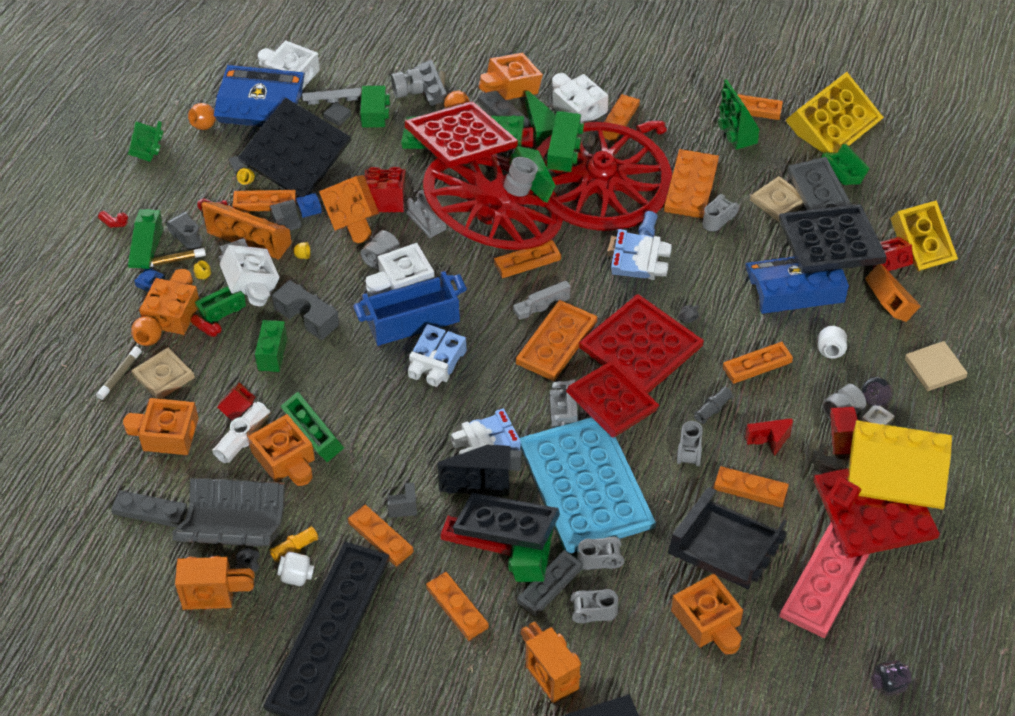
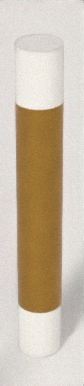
M204 248L156 257L153 258L150 267L206 256Z

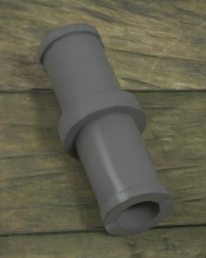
M722 387L713 397L711 396L706 399L705 404L694 413L696 421L704 424L713 414H718L722 410V406L733 397L732 391L727 387Z

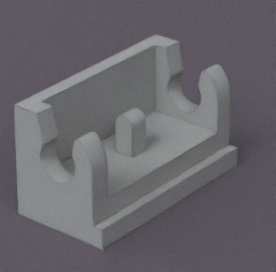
M423 190L417 192L416 202L413 203V200L409 197L406 214L428 238L446 230V223L432 210Z
M575 380L552 383V388H555V390H550L552 429L577 422V402L566 392L568 386L573 384Z

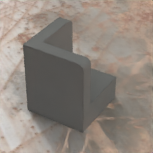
M294 200L270 206L272 220L275 224L283 225L289 228L290 231L302 227Z
M405 483L406 494L389 495L387 497L389 518L417 515L414 483Z

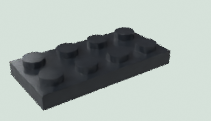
M472 493L456 520L453 531L457 535L542 550L560 516L559 508Z

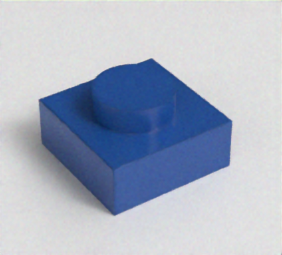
M316 193L296 198L302 218L322 213Z
M151 268L145 269L134 280L135 286L149 292L156 278L165 280V276Z

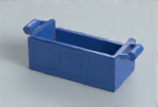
M443 271L441 272V288L440 279L437 277L370 296L369 298L366 293L362 294V301L356 303L353 308L360 322L365 320L368 322L376 344L379 346L423 333L427 324L440 328L460 322L459 300L457 296L465 292L467 287L461 275H447ZM451 280H454L458 290L454 291Z

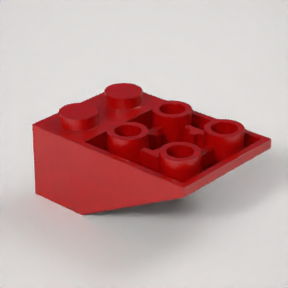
M371 167L369 170H365L364 177L378 212H404L406 169L390 167L389 169L381 170L379 167Z

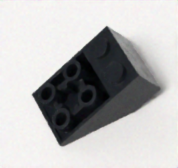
M487 444L439 461L437 464L439 492L509 496L511 446Z

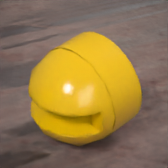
M242 168L237 173V180L240 184L248 185L255 180V174L251 169Z
M308 242L298 243L294 247L293 253L298 259L310 258Z
M201 260L194 265L193 271L196 278L206 279L211 275L210 265L206 261Z

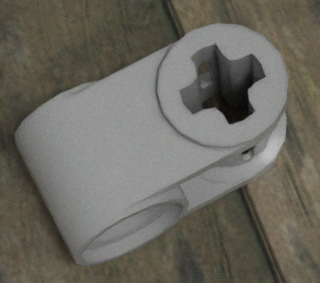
M723 194L718 195L715 200L705 207L703 228L712 232L719 230L725 223L735 217L739 210V204L727 200Z
M688 421L682 426L677 464L681 462L693 463L700 467L703 429L701 424L696 421Z
M617 537L584 539L578 545L577 560L583 563L584 570L619 568L624 564V557L620 553L621 540Z
M610 589L576 591L571 594V602L574 604L572 619L577 623L610 621L618 615V596ZM603 604H611V606L607 607L603 606Z

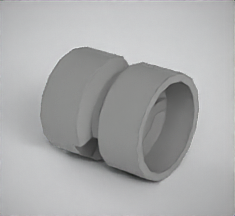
M418 68L407 70L406 74L403 72L391 74V84L396 99L406 97L408 93L412 95L423 93V82Z
M525 157L514 158L504 181L505 190L515 196H526L538 171L536 163Z
M381 230L361 250V257L369 267L379 270L378 256L400 249V244L390 232Z
M847 384L838 390V394L835 393L826 398L822 403L824 413L831 421L830 408L854 407L857 414L866 407V399L858 387L853 384Z

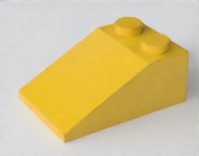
M937 200L898 211L890 218L896 236L912 244L913 264L917 271L958 259Z

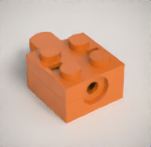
M523 53L490 58L487 73L481 74L478 87L486 93L498 91L505 100L524 97L525 91H530L533 95L538 94L543 74Z
M364 175L352 177L319 191L334 230L347 227L352 240L356 243L366 242L370 239L372 233L366 219L378 215L379 212Z
M186 269L175 270L170 281L156 278L139 309L141 317L149 316L155 318L160 323L162 331L185 335L191 318L197 310L195 301L199 300L197 287L192 285L191 273Z
M150 398L145 414L128 413L123 419V424L127 435L139 436L143 451L188 455L199 418L195 402Z
M288 414L248 436L251 453L274 482L289 476L294 484L304 486L312 480V468L309 465L310 462L315 460L312 443Z
M212 556L210 558L187 557L177 559L175 586L182 609L232 608L233 592L252 591L255 573L249 568L230 569L227 557Z
M711 574L673 595L671 611L699 648L714 641L724 654H734L739 650L742 637L736 630V627L741 624L743 609L716 575Z
M536 622L530 623L529 628L527 626L523 627L520 632L523 640L526 642V668L551 702L556 704L579 690L581 662L574 652L571 653L568 650L563 636L560 633L556 634L552 627L542 631Z

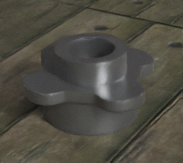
M699 305L683 307L677 319L683 320L684 324L695 321L700 316L697 311L700 308Z
M244 549L236 554L237 565L235 569L249 568L254 572L258 571L259 564L257 561L260 557L259 552L251 549Z

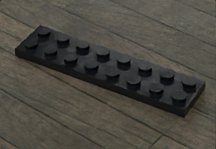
M344 542L264 704L265 711L279 716H317L390 561L388 554Z

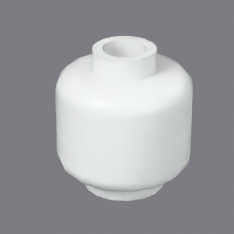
M828 326L820 332L818 336V349L824 357L835 359L845 354L847 350V335L840 327Z
M288 552L285 557L281 556L277 575L280 576V580L283 583L302 586L305 584L306 579L311 580L314 566L310 565V558L308 556Z

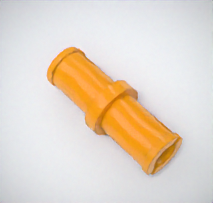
M310 526L295 536H288L286 541L269 550L273 560L278 563L281 556L285 557L288 552H301V548L318 540L317 532Z

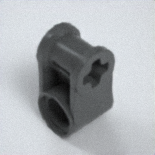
M182 212L166 222V226L172 236L177 238L187 249H198L202 245L203 240L198 234L199 226L186 212Z

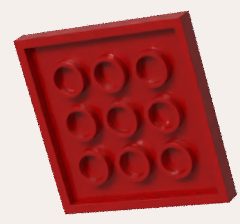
M473 101L405 120V128L448 168L516 148L518 140Z
M637 294L579 342V348L602 365L613 360L648 394L703 346L704 340Z
M849 468L814 476L815 486L847 559L935 540L939 537L940 533L928 508L925 506L858 496L849 510L829 499L827 496L838 477L840 476L848 480Z

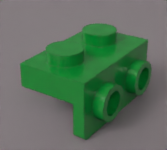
M136 121L133 126L127 155L151 162L153 156L158 155L161 147L158 141H161L164 132L161 129L162 122L158 121L156 126L152 127Z
M842 144L837 153H823L821 158H827L839 182L843 185H860L870 169L847 144Z
M229 286L195 301V307L204 320L208 323H213L233 312L240 311L246 307V302L242 291L236 294L231 293Z

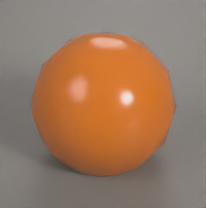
M459 90L452 91L444 100V108L447 109L468 103L470 100L465 92Z
M206 103L195 104L188 113L190 124L198 130L211 128L216 120L214 108Z
M143 316L133 322L131 335L139 345L147 347L154 345L160 340L162 327L155 318Z

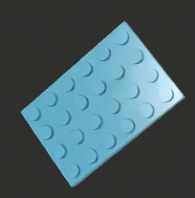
M592 417L519 438L521 441V451L544 505L559 508L560 516L554 528L563 549L569 554L577 552L579 543L584 539L617 537L620 539L656 527L655 519L616 437L612 438Z

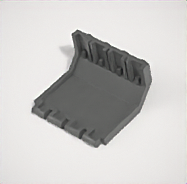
M191 478L190 504L186 520L173 530V540L178 542L197 541L198 543L270 546L280 534L285 507V483Z

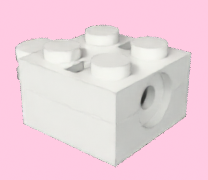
M286 40L276 51L265 48L258 53L259 65L265 69L304 72L303 88L320 71L317 52Z
M559 73L553 77V109L556 111L581 114V122L583 123L591 122L608 113L609 95L586 75L582 74L573 80L565 73Z
M415 243L378 256L379 273L366 277V288L369 295L374 296L413 285L414 283L434 279V271L419 245Z
M228 245L220 262V267L231 293L236 294L242 291L247 295L252 305L264 306L268 297L271 296L280 278L267 249Z

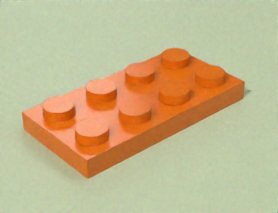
M679 149L664 212L697 218L704 217V210L709 203L719 161L718 155Z
M559 300L516 357V364L555 381L579 348V342L590 333L597 323L598 316Z

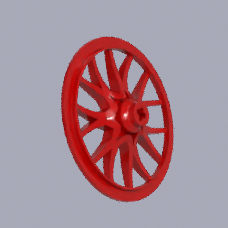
M607 122L584 123L583 132L597 131L601 151L596 154H589L581 143L580 149H577V164L579 165L572 167V172L551 170L560 174L552 178L555 185L571 182L582 184L573 191L558 197H554L551 194L548 200L549 204H544V206L556 217H560L567 223L585 229L600 231L630 228L643 223L645 212L652 211L657 213L666 203L672 180L669 161L659 146L634 129ZM602 131L614 132L624 136L608 150ZM552 135L543 141L537 149L546 167L547 160H545V157L549 151ZM629 138L644 146L641 151L629 159L619 160L614 158ZM649 151L658 165H640L637 163ZM660 172L661 184L637 182L626 175ZM614 190L625 193L643 207L629 213L617 200ZM658 190L649 202L638 192ZM597 192L602 199L600 217L580 213L587 198ZM579 199L576 211L562 204ZM608 203L620 216L605 217Z
M493 154L489 157L464 163L470 164L471 169L461 164L451 167V169L466 178L470 184L441 173L448 169V167L439 158L434 160L425 172L423 191L432 210L449 227L471 240L502 249H531L551 241L561 228L563 219L556 217L550 211V217L535 210L521 206L529 204L545 207L544 204H549V202H543L539 197L531 195L534 193L531 189L526 196L520 197L512 195L505 190L504 181L508 174L503 176L502 170L509 172L511 166L509 158ZM478 164L492 166L495 180L492 182L488 181L482 174ZM437 178L450 186L434 190L435 179ZM553 191L552 195L554 197H557L556 193ZM436 196H458L466 199L467 202L442 207ZM471 212L465 227L454 220L448 213ZM475 217L484 224H493L489 237L468 229ZM510 219L521 222L535 237L522 240ZM533 220L546 223L549 226L541 234ZM500 224L515 241L494 239L493 237L498 225Z

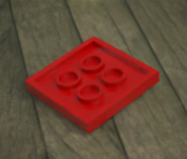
M613 360L569 385L566 390L612 438L651 415L659 407V404Z

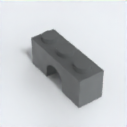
M291 280L272 295L274 309L288 319H291L298 313H307L304 315L305 329L321 341L339 325L338 311L334 306L324 303L317 295H312L301 285L295 284Z

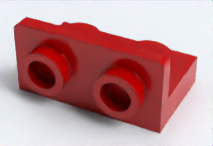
M901 237L880 242L887 256L886 263L882 265L888 271L913 264L912 244Z

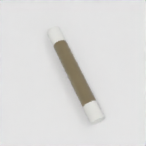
M134 347L96 394L99 399L103 400L137 359L142 352L140 348Z

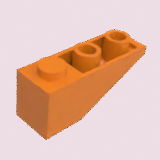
M878 264L865 278L880 303L894 318L907 322L921 307L882 264Z

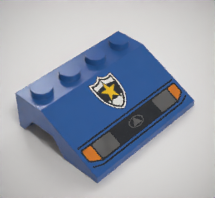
M227 65L217 95L214 117L220 123L262 127L285 97L298 105V100L302 95L305 73Z
M795 257L745 264L751 284L756 285L759 294L761 314L844 303L846 300L849 285L843 269L801 273Z

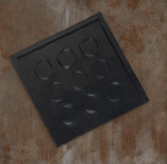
M285 97L238 156V160L283 189L296 190V197H304L314 190L352 140L351 136Z
M861 204L779 214V222L801 273L886 263L887 256Z

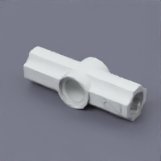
M260 402L253 403L242 417L236 418L231 422L229 432L212 450L213 455L219 461L229 463L243 447L249 446L248 436L256 432L270 417V410Z

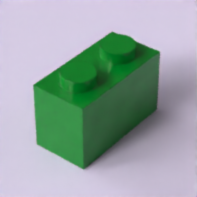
M362 86L360 111L362 127L386 126V119L390 117L389 107H387V105H390V94H386V86Z
M262 321L255 351L258 371L280 372L287 342L285 321Z

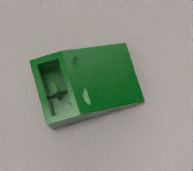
M725 79L723 89L721 90L722 101L719 106V128L724 131L727 140L733 144L736 150L758 144L760 131L758 125L731 84Z

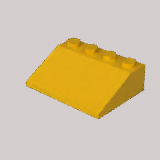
M846 72L795 111L785 121L797 136L822 153H837L842 144L851 145L884 117L849 73Z
M856 420L852 436L848 481L862 489L858 496L944 509L951 459L952 435Z

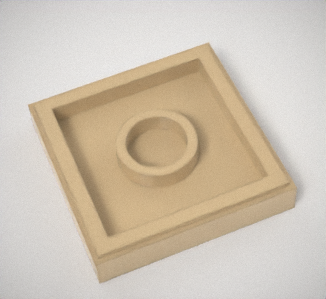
M780 176L750 196V201L778 222L779 214L796 212L804 206L797 189Z
M945 341L905 355V361L927 392L962 380L968 374Z
M169 347L131 370L133 376L156 399H163L195 378L194 373Z

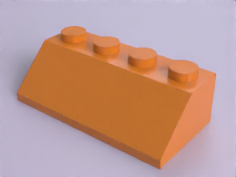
M203 202L201 204L208 234L230 242L244 238L248 247L267 249L270 257L278 260L292 243L290 229L283 225L272 223L266 219H261L218 202Z

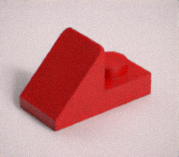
M830 408L833 454H851L852 436L856 420L858 421L855 408Z
M792 418L747 424L745 433L746 444L760 445L769 442L773 456H775L791 435Z

